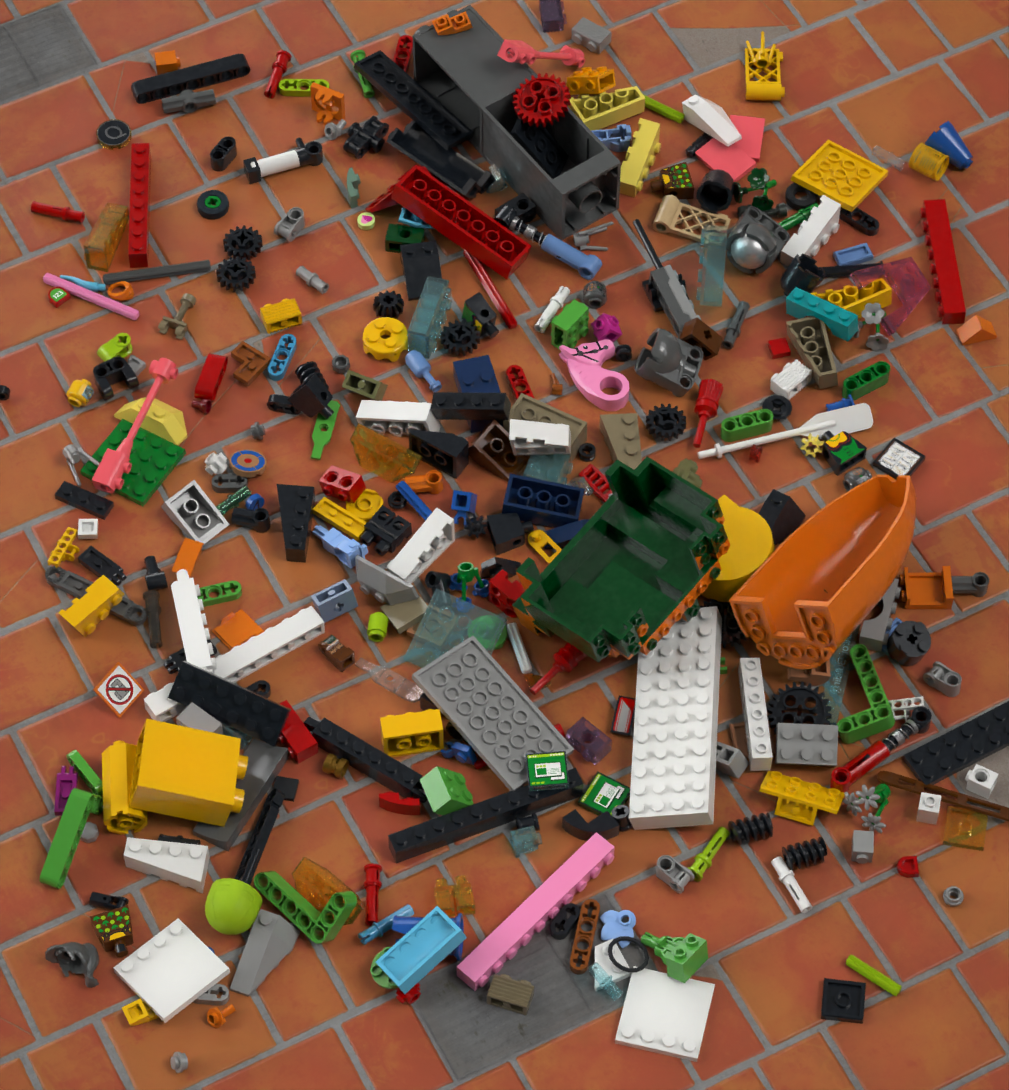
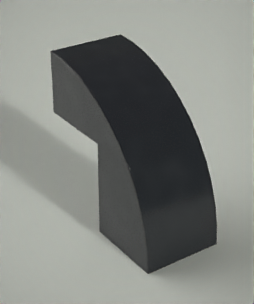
M576 809L562 818V828L570 835L584 841H588L596 832L606 840L619 835V824L608 811H605L589 823L584 820Z

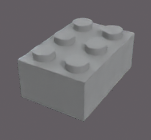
M777 723L775 764L837 766L838 725Z

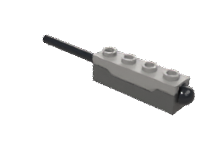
M639 219L633 221V225L656 270L650 272L649 282H652L656 296L680 339L684 324L696 317L700 320L701 318L699 315H696L693 302L688 300L684 285H681L678 281L679 277L676 270H673L671 265L662 266Z

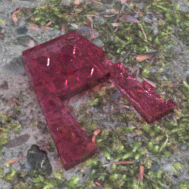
M912 257L854 271L850 274L859 290L884 275L899 297L903 306L881 319L880 322L889 336L896 332L931 288Z

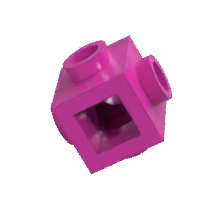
M603 313L591 323L594 330L593 333L598 341L608 339L614 342L622 335L618 325L619 321L614 316Z

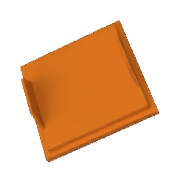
M240 609L235 614L231 612L221 620V624L211 630V632L231 650L233 647L247 642L251 637L260 635L264 630Z

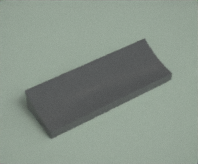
M254 738L243 756H248L245 777L243 780H236V788L245 791L240 813L230 812L224 827L198 822L193 830V835L229 851L271 787L276 776H278L289 759L288 748L272 746Z

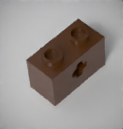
M698 317L684 324L680 336L681 340L701 348L704 360L718 355L723 339Z

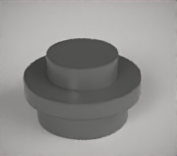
M257 421L254 425H251L253 438L255 440H263V435H266L263 424L260 425Z

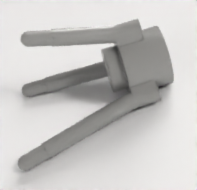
M613 221L585 231L573 233L575 247H580V250L607 251V247L588 246L586 244L589 243V235L607 230L608 226L614 224Z
M70 444L63 449V455L67 459L77 485L80 487L81 482L74 464L80 461L81 455L96 466H99L100 463L84 452L81 447L77 448L75 445Z

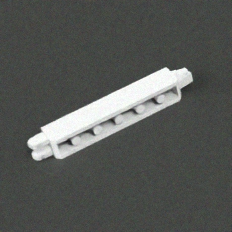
M181 569L177 571L178 581L172 583L171 589L186 660L214 674V669H217L215 657H210L214 652L212 643H207V640L211 638L209 629L204 628V625H207L205 613L201 614V611L204 610L202 599L197 597L201 596L199 584L195 585L193 577L189 578L186 569Z

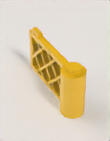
M745 48L746 100L781 101V97L785 96V87L781 85L780 61H783V52L775 49L773 55H776V57L771 60V65L776 68L773 71L767 67L764 69L758 68L754 71L750 68L753 64L752 58L749 56V50ZM752 48L754 55H756L757 52L761 50V48ZM765 49L768 55L770 54L771 49ZM764 71L767 75L763 77L759 73ZM753 77H755V78L758 79V81H749V80H750L751 78H753ZM772 77L775 80H777V82H770L768 81V79Z

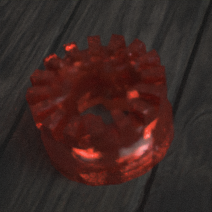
M753 444L749 460H755L758 463L763 447L760 446L758 448Z

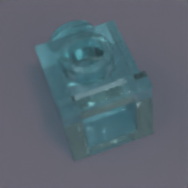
M534 826L510 831V842L515 858H519L520 853L533 852L538 849V845L542 844L541 835L539 832L536 833Z

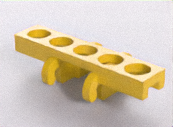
M67 527L61 539L57 541L56 548L50 553L51 556L47 561L49 566L52 564L58 568L61 561L75 560L74 554L80 551L77 546L72 545L78 534L77 529Z

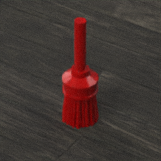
M715 379L701 380L699 384V394L694 407V412L700 418L693 443L695 448H700L707 420L717 415L718 402L724 387L722 383Z
M567 642L564 647H561L553 655L555 661L553 667L529 689L530 692L536 695L558 672H572L573 668L578 666V662L588 655Z

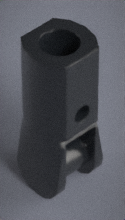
M92 892L89 905L113 910L127 905L129 900L125 897Z

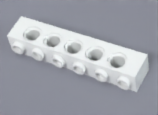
M760 657L740 658L738 676L750 771H766L771 769L773 756Z

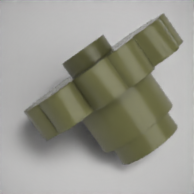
M687 458L682 460L678 467L673 470V473L700 489L702 479H700L699 475L695 474L698 470L697 463Z

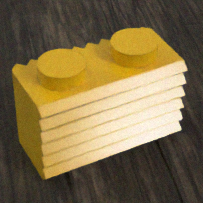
M295 298L283 299L279 303L266 304L260 308V316L268 334L302 324V314Z

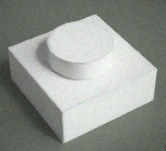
M79 519L78 539H98V519Z

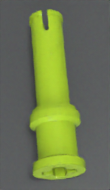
M718 828L703 852L697 854L692 866L688 867L695 876L694 881H701L705 870L711 867V860L730 835L726 828Z

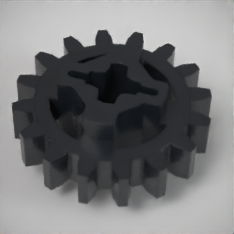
M243 225L242 229L236 226L235 231L230 229V234H225V239H223L224 251L228 253L229 257L233 255V259L239 256L240 260L244 257L250 260V256L257 257L256 252H261L263 243L262 236L258 235V230L253 231L252 227L246 229V226Z
M239 256L236 259L230 257L229 261L224 259L223 264H219V269H216L217 282H220L221 287L226 286L227 291L232 288L233 292H235L236 289L243 291V287L248 289L249 284H254L256 272L255 266H252V261L247 262L245 257L240 260Z
M457 319L454 324L448 322V327L444 326L443 331H441L443 349H449V354L455 352L456 356L459 353L465 356L467 351L472 353V348L477 349L478 344H480V331H477L476 325L472 326L471 321L466 324L464 319L461 323Z
M661 404V408L654 406V411L649 410V414L646 416V429H649V434L654 433L655 439L661 437V441H664L665 438L671 441V437L678 439V435H683L684 429H686V416H683V410L678 411V406L671 408V404H668L667 407Z

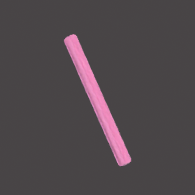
M46 273L43 277V282L53 287H62L72 295L132 320H137L140 315L139 310L50 273Z

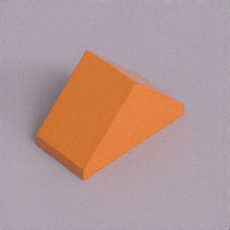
M978 315L973 316L956 329L962 346L997 338L992 323Z

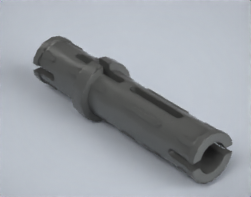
M740 301L732 322L726 329L727 334L722 342L723 347L726 349H732L736 338L740 336L741 326L750 308L749 303L745 301Z

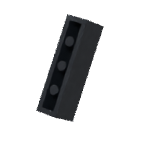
M434 392L431 410L437 420H509L511 402L506 393Z

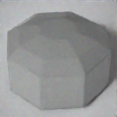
M86 822L80 839L86 843L94 842L99 836L97 825L92 822Z

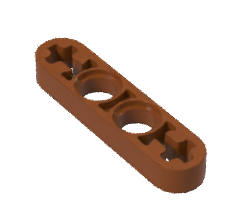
M594 899L585 900L580 911L570 957V970L577 975L584 974L589 966L600 914V905ZM590 906H592L594 909L592 910L591 918L588 917V909ZM583 924H590L593 928L591 931L586 932L581 929V926ZM579 942H586L589 947L581 950L577 947V944ZM579 956H582V964L580 967H576Z

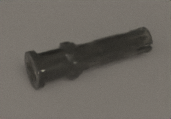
M155 590L143 593V600H145L146 606L144 611H146L148 616L150 647L157 648L158 643L160 648L163 645L159 619L162 610L158 600L160 593Z

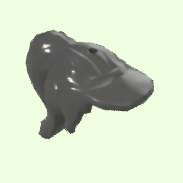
M67 942L47 948L45 952L46 960L52 963H59L65 977L69 976L68 971L75 974L84 973L85 985L92 988L99 985L97 979L93 977L94 971L99 964V955L94 945L90 943Z

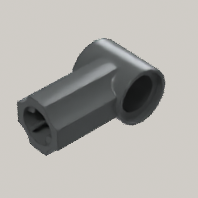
M977 572L973 576H951L953 594L971 593L975 597H983L987 593L989 577L983 572Z

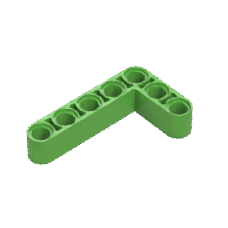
M863 644L854 645L850 649V655L871 708L838 721L840 739L846 744L888 730L895 724L892 709L869 652Z
M74 788L71 791L41 871L40 883L57 889L63 886L89 814L100 815L103 811L102 796L78 788Z
M261 872L254 878V885L257 890L314 943L319 944L334 940L357 904V897L352 891L338 892L332 895L320 913L277 872Z

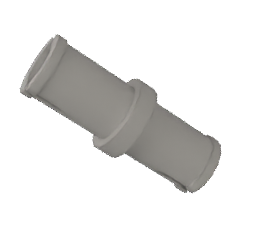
M300 266L296 270V275L306 281L308 286H313L322 294L328 291L329 284L321 280L316 273L310 272L304 266Z

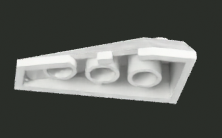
M698 95L691 96L682 102L685 120L729 147L742 139L726 112L716 103Z

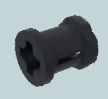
M626 805L615 806L611 814L619 824V831H628L632 828L629 820V808Z
M532 813V816L524 818L515 817L519 835H523V832L540 830L536 813Z

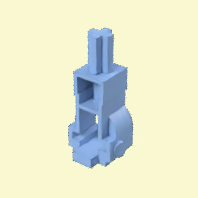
M626 124L617 125L614 129L591 130L609 150L614 152L627 151L630 146V140H632L631 127Z
M316 525L312 531L315 536L322 540L323 548L337 556L350 569L356 565L355 557L357 554L365 559V555L368 553L365 544L360 545L356 540H350L334 527L328 531L321 525Z

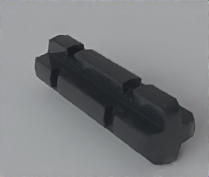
M704 132L702 136L686 149V155L690 158L694 157L695 152L713 137Z

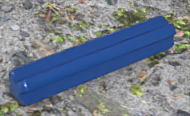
M405 481L399 482L396 485V489L426 521L432 514V511Z

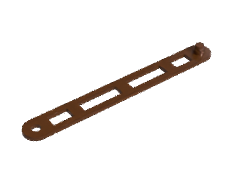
M880 771L877 775V779L887 786H893L921 795V792L934 794L924 791V788L957 797V800L941 796L942 802L1009 822L1008 807L932 784L926 785L922 781L889 771ZM901 780V781H904V782H907V783H910V784H914L915 786H914V787L907 786V785L898 783V781ZM967 801L1000 810V813L967 804Z

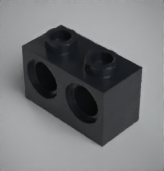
M524 193L495 209L496 216L502 206H510L516 211L517 218H520V221L523 220V223L531 222L536 218V205Z

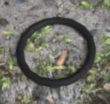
M620 936L613 939L609 944V959L620 970L639 972L648 965V950L637 939L629 936ZM619 941H630L637 944L644 952V963L637 968L622 966L613 957V946Z

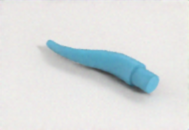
M60 275V278L70 280L94 292L106 290V284L89 282L73 276Z

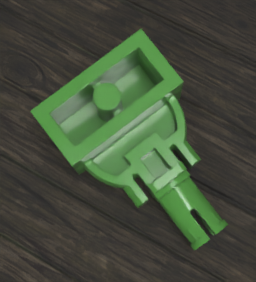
M645 932V935L643 934L641 937V943L653 948L655 955L660 957L667 966L668 976L683 983H686L708 959L707 940L691 933L685 938H672L670 936L659 938Z

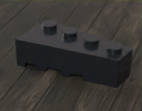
M277 484L286 560L306 563L313 508L315 506V488L311 486Z

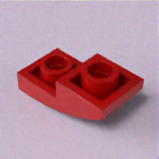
M390 791L379 794V806L397 814L420 815V798L408 797L399 800V792L394 793Z

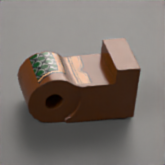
M334 635L328 636L318 644L320 651L341 672L355 663L354 651L349 647L346 648Z

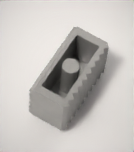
M584 17L572 27V41L583 45L591 52L600 54L611 42V31Z

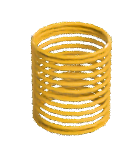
M920 143L913 151L908 165L914 171L917 170V172L924 174V176L938 181L946 171L949 164V156Z

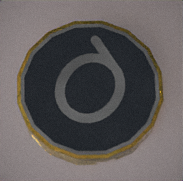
M119 119L105 121L97 128V141L103 148L114 150L113 148L121 149L130 142L131 129L126 122Z

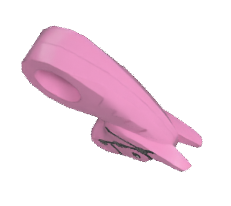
M605 339L593 343H583L574 349L565 345L559 347L561 350L559 357L567 364L574 384L588 401L604 411H617L626 405L629 400V381L623 374L602 368L605 360L611 359L615 355V346L611 340ZM612 387L620 392L615 395H607L602 390Z

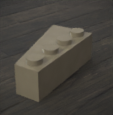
M637 413L600 415L599 428L604 436L606 446L609 448L612 461L619 460L635 470L642 462Z

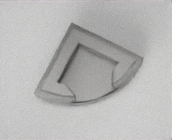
M130 355L128 364L135 375L138 376L146 368V363L134 355Z

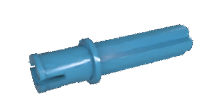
M407 904L381 921L373 922L371 927L358 933V938H363L360 942L366 945L376 937H382L383 933L393 927L395 915L411 917L414 915L413 908Z

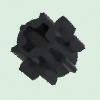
M473 513L471 519L466 517L468 525H465L464 529L470 530L468 536L474 534L478 538L480 533L486 534L483 527L488 526L487 522H482L483 515L476 517L475 513ZM479 523V528L475 527L473 529L472 524L476 525Z

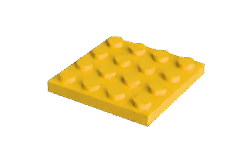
M828 139L792 175L791 181L821 197L825 195L841 204L842 208L853 212L887 177L888 170Z

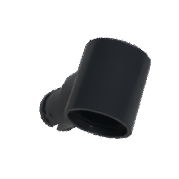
M147 556L144 561L147 569L145 580L148 591L168 588L165 573L158 568L155 556Z

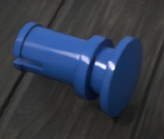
M848 394V399L841 398V401L826 404V410H836L855 405L852 396Z

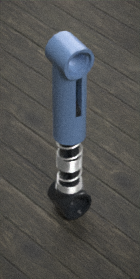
M502 206L494 217V220L507 229L516 230L518 234H523V237L528 240L537 242L543 251L575 268L587 280H592L602 267V261L597 256L586 255L550 233L544 235L543 232L537 231V228L534 226L526 225L523 223V220L520 221V218H517L516 211L510 206Z

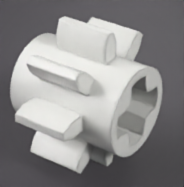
M221 452L219 454L211 453L204 461L206 464L205 470L210 475L222 474L228 467L226 464L227 458Z

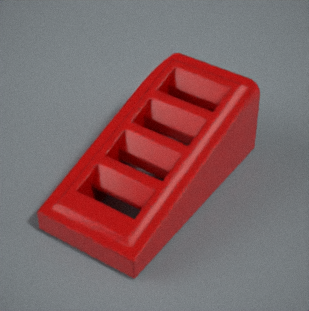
M590 463L578 474V482L580 481L581 485L585 488L587 486V489H590L589 491L604 503L608 500V494L612 493L607 478L594 465ZM606 489H609V491L604 495L603 492Z

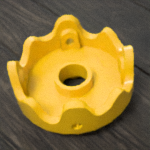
M390 317L377 318L367 324L363 331L364 352L366 354L371 353L377 360L387 358L395 362L399 359L401 352L408 348L409 336L407 328L397 319ZM385 334L390 336L387 339L381 338Z

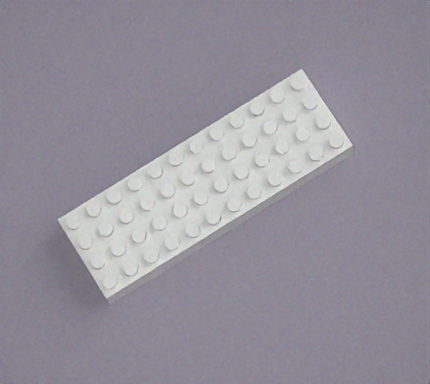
M717 606L700 608L698 614L692 617L689 622L681 618L678 622L674 623L668 634L659 640L655 649L651 650L647 655L640 651L638 652L629 820L634 830L711 825L714 823L722 617Z

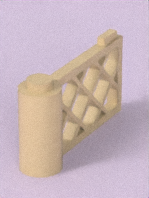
M666 195L663 197L652 226L659 233L671 232L720 249L731 219L725 214L718 213L717 215L681 203L674 195ZM681 210L688 211L691 215L683 217ZM704 216L708 221L701 223L698 217ZM694 219L696 225L689 226L687 221ZM719 221L725 223V226L717 228L715 223ZM683 223L685 228L678 229L675 228V225ZM711 225L714 230L706 232L704 226ZM700 228L703 234H694L692 230ZM717 234L719 242L712 240L709 236Z

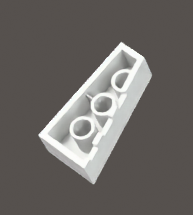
M436 507L397 556L388 563L387 571L412 584L455 541L454 519Z
M127 837L124 851L126 867L148 875L159 876L162 880H170L179 883L182 887L187 888L188 886L196 889L197 892L203 893L210 859L208 846Z

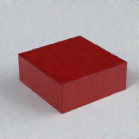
M786 337L768 341V348L772 359L791 355Z

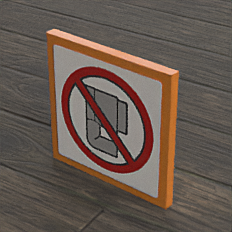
M117 662L96 685L93 691L120 718L144 689L120 662Z

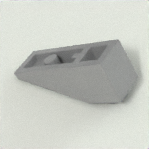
M717 741L716 769L739 779L749 765V762L740 749Z

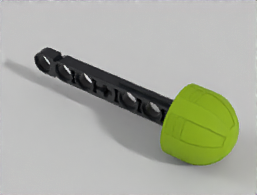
M277 788L273 789L266 798L263 810L260 813L235 878L216 880L212 884L205 904L206 918L209 924L222 934L237 935L248 930L254 924L262 906L261 895L250 884L279 813V808L285 798V794Z

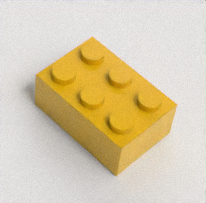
M427 709L422 712H407L402 715H387L380 718L383 751L388 756L398 757L444 750L440 709Z

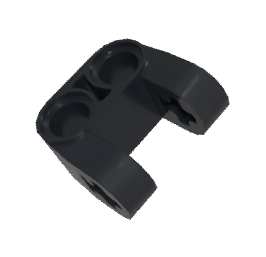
M114 357L98 364L93 369L95 385L104 400L114 397L111 385L124 380L129 389L139 386L137 376L122 357Z

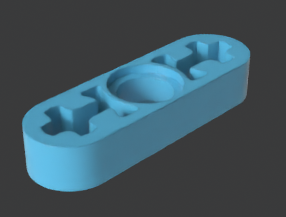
M285 334L280 338L270 361L268 376L273 381H279L284 378L295 353L297 341L296 337L292 334ZM279 355L287 356L285 360H279L277 357Z

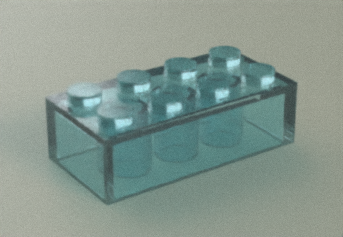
M431 276L427 277L407 331L408 353L416 350L424 358L430 359L431 353L435 352L437 346L436 339L441 336V325L445 324L447 319L446 312L451 309L452 300H450L452 288H449V280Z

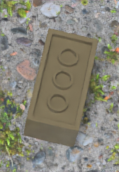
M521 393L511 407L509 420H503V428L508 433L510 432V419L569 425L571 431V454L544 455L568 467L579 453L580 446L587 441V422Z

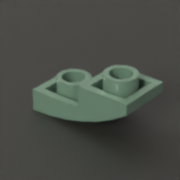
M349 168L347 173V194L351 208L358 207L357 199H360L358 184L361 183L359 175L354 173L353 168Z

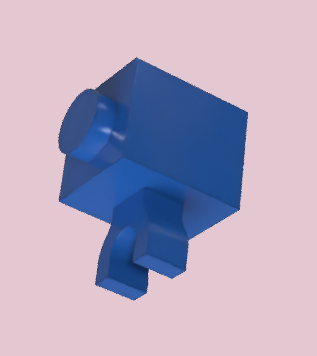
M453 491L451 509L457 511L454 517V524H459V519L463 517V525H468L466 517L469 518L468 513H475L477 494Z

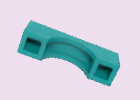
M797 287L786 297V313L797 319L804 318L805 316H814L822 320L829 327L832 335L847 342L858 331V315Z

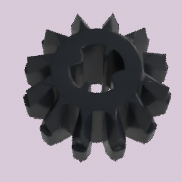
M387 290L385 293L379 292L378 296H375L373 310L376 312L377 317H394L397 319L399 314H402L404 307L401 295L396 294L395 291L389 293Z

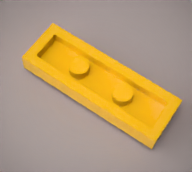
M323 497L313 508V514L357 541L361 539L360 537L365 532L364 525L367 522L326 497Z

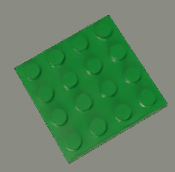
M122 419L92 457L100 463L107 448L116 451L127 437L133 424ZM139 428L133 440L129 462L132 464L131 470L128 474L123 473L121 478L124 479V484L120 490L115 489L114 492L144 507L186 454L185 449L145 429ZM88 460L80 470L81 475L92 480L98 466Z

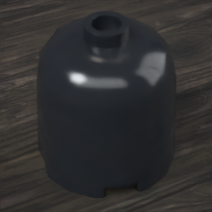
M719 169L711 170L705 174L696 195V199L701 204L702 209L710 213H717L729 207L735 187L732 176L726 171Z
M803 253L801 256L797 254L780 279L784 294L788 296L795 287L812 293L826 277L824 268L819 269L815 265L817 261Z

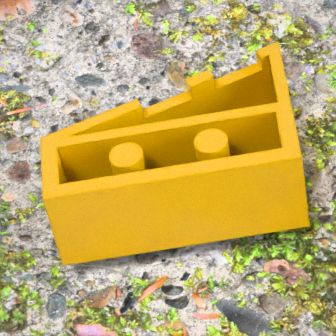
M104 575L85 589L87 593L82 598L72 600L73 605L66 611L62 609L58 612L84 637L96 629V625L109 615V611L118 605L125 595Z

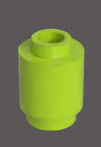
M375 612L369 616L367 635L369 640L373 642H382L386 637L389 619L384 613Z

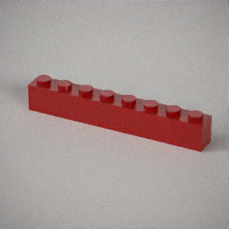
M132 143L128 246L130 268L148 267L151 183V152L149 143Z
M945 199L924 200L923 208H920V218L924 220L922 222V230L926 232L925 246L929 248L927 250V258L931 260L930 274L934 276L932 286L933 289H936L935 302L939 304L937 308L938 317H941L942 325L964 324L966 309Z

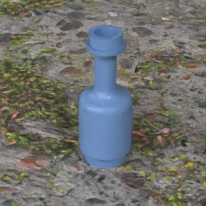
M416 350L407 353L405 356L406 365L417 378H425L430 385L429 389L431 391L438 392L442 385L439 380L436 381L429 373L431 365Z

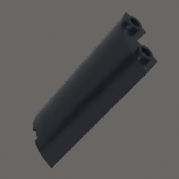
M414 120L406 125L403 133L400 129L396 128L389 134L386 141L419 165L425 166L432 174L468 198H475L477 193L483 194L497 180L492 173L487 170L484 171L454 149L446 150Z

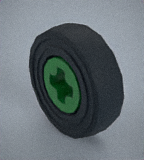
M209 190L202 193L197 201L198 212L202 217L213 220L225 216L229 209L227 196L219 190Z

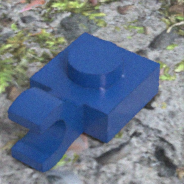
M447 742L446 744L449 749H441L444 758L455 756L459 762L474 765L478 760L471 746L459 742Z

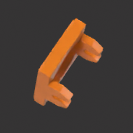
M313 82L310 86L312 110L318 112L317 123H320L323 118H325L323 122L325 126L327 123L332 122L333 119L344 120V94ZM336 106L339 108V110H332V107Z

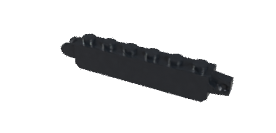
M308 717L305 720V726L321 749L336 755L338 759L344 758L348 760L350 766L395 793L399 792V795L404 798H420L422 803L427 801L426 795L419 791L420 789L424 790L419 780L422 778L421 774L326 718L317 721Z

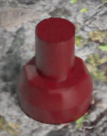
M210 399L193 400L191 406L200 409L202 413L209 414L212 408V401Z

